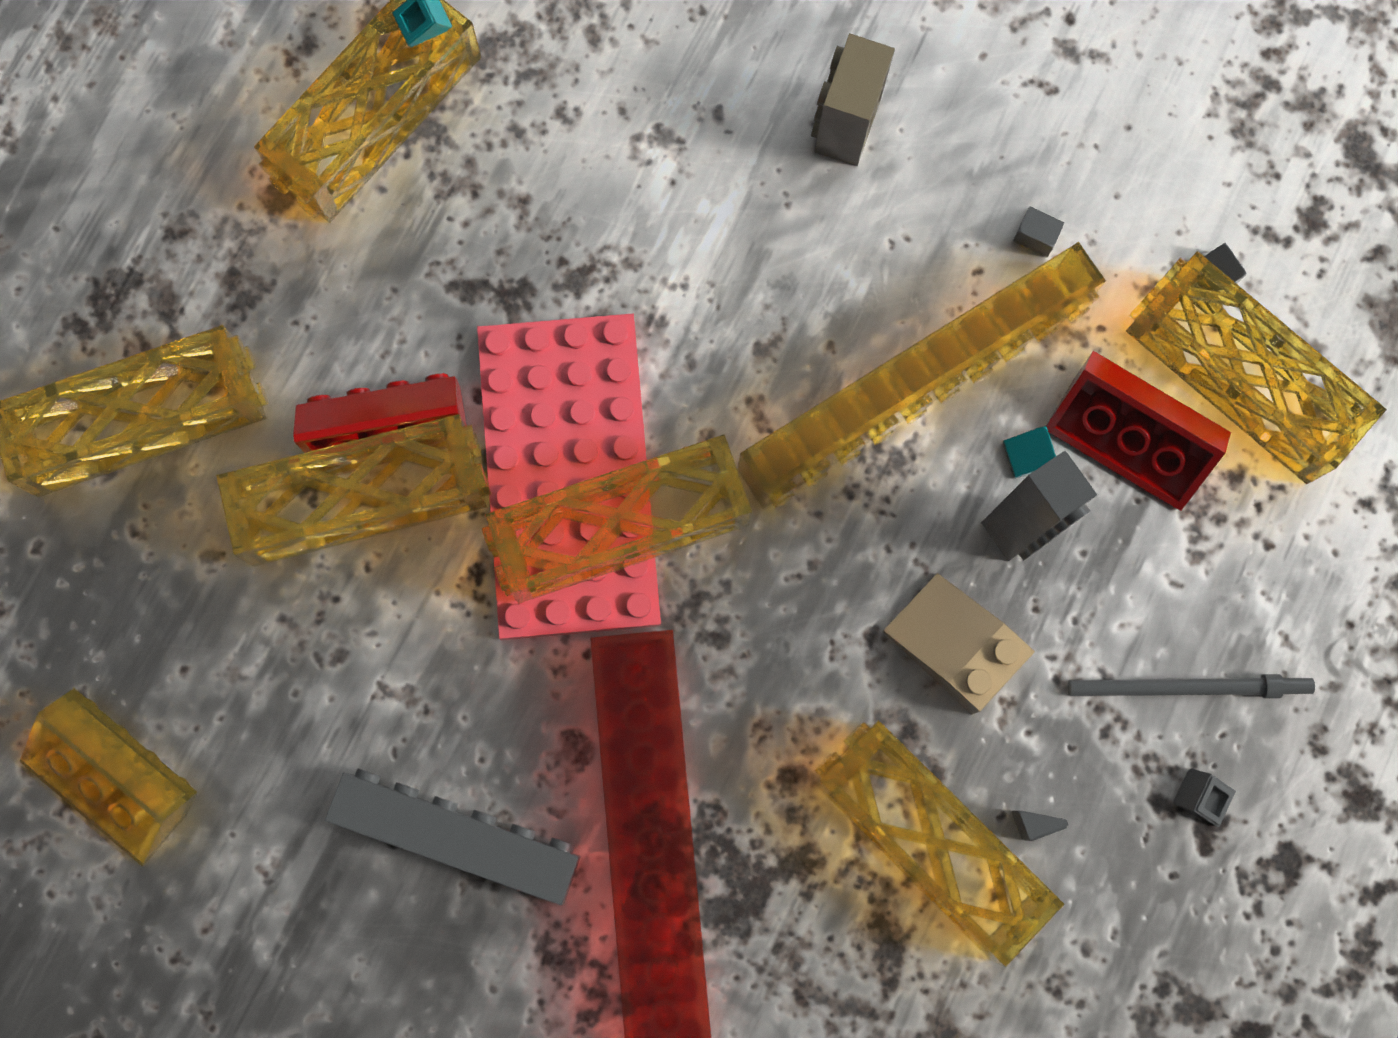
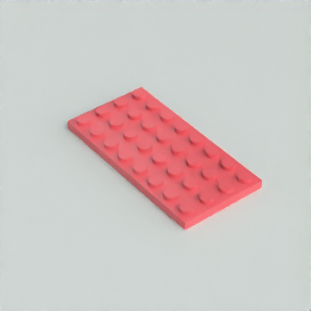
M634 313L477 326L499 639L512 640L661 626Z

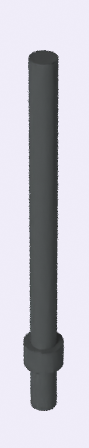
M1262 674L1261 678L1068 681L1069 696L1261 695L1264 699L1282 698L1283 694H1314L1315 692L1313 678H1282L1280 674Z

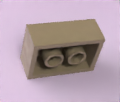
M851 33L848 35L845 47L837 45L831 61V71L827 82L824 81L817 101L818 107L814 117L815 123L811 132V137L817 138L815 153L858 167L882 98L895 48Z

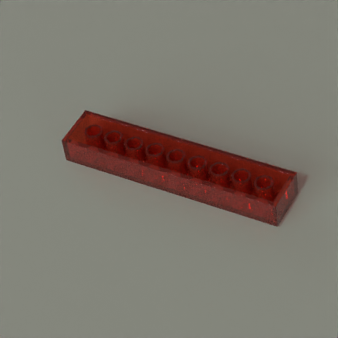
M673 630L590 637L624 1037L711 1038Z

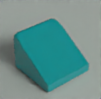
M406 0L392 12L409 47L418 45L452 28V24L440 0Z
M1046 426L1038 427L1003 441L1015 479L1031 474L1056 457Z

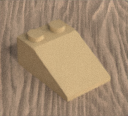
M938 573L883 630L895 644L971 715L980 712L1035 652L1005 623Z

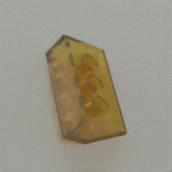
M75 688L37 713L20 759V763L141 866L150 860L187 816L198 793L185 778L173 772L160 761L154 752L147 750L123 726L115 723L98 708L95 702L83 696Z

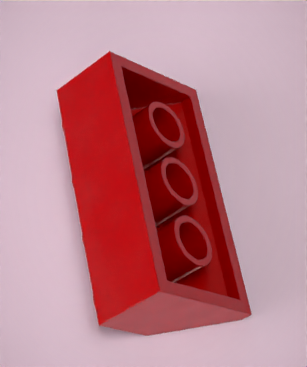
M1092 351L1046 424L1049 433L1180 511L1183 510L1225 455L1231 432L1095 351Z
M439 373L427 376L425 382L414 384L404 380L390 382L386 384V389L370 391L369 388H355L347 391V396L331 398L329 395L312 396L307 399V403L296 405L293 437L294 443L313 460L466 432L468 429L461 388L456 377H449L448 374Z

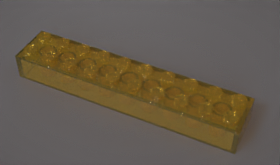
M1077 242L741 452L737 468L738 472L763 509L770 504H773L775 508L782 506L795 496L793 492L802 484L806 483L808 487H811L823 480L828 475L827 470L835 463L839 462L841 466L850 463L862 454L860 450L870 441L874 445L882 443L895 433L893 429L905 420L908 425L917 421L928 412L926 408L937 399L940 404H943L956 396L961 391L959 387L965 384L967 380L971 379L973 384L982 380L993 371L992 367L1002 358L1006 363L1012 361L1026 350L1024 347L1034 338L1040 343L1058 330L1057 326L1067 318L1071 323L1090 310L1089 306L1100 298L1097 292L1106 282L1105 278L1081 244Z

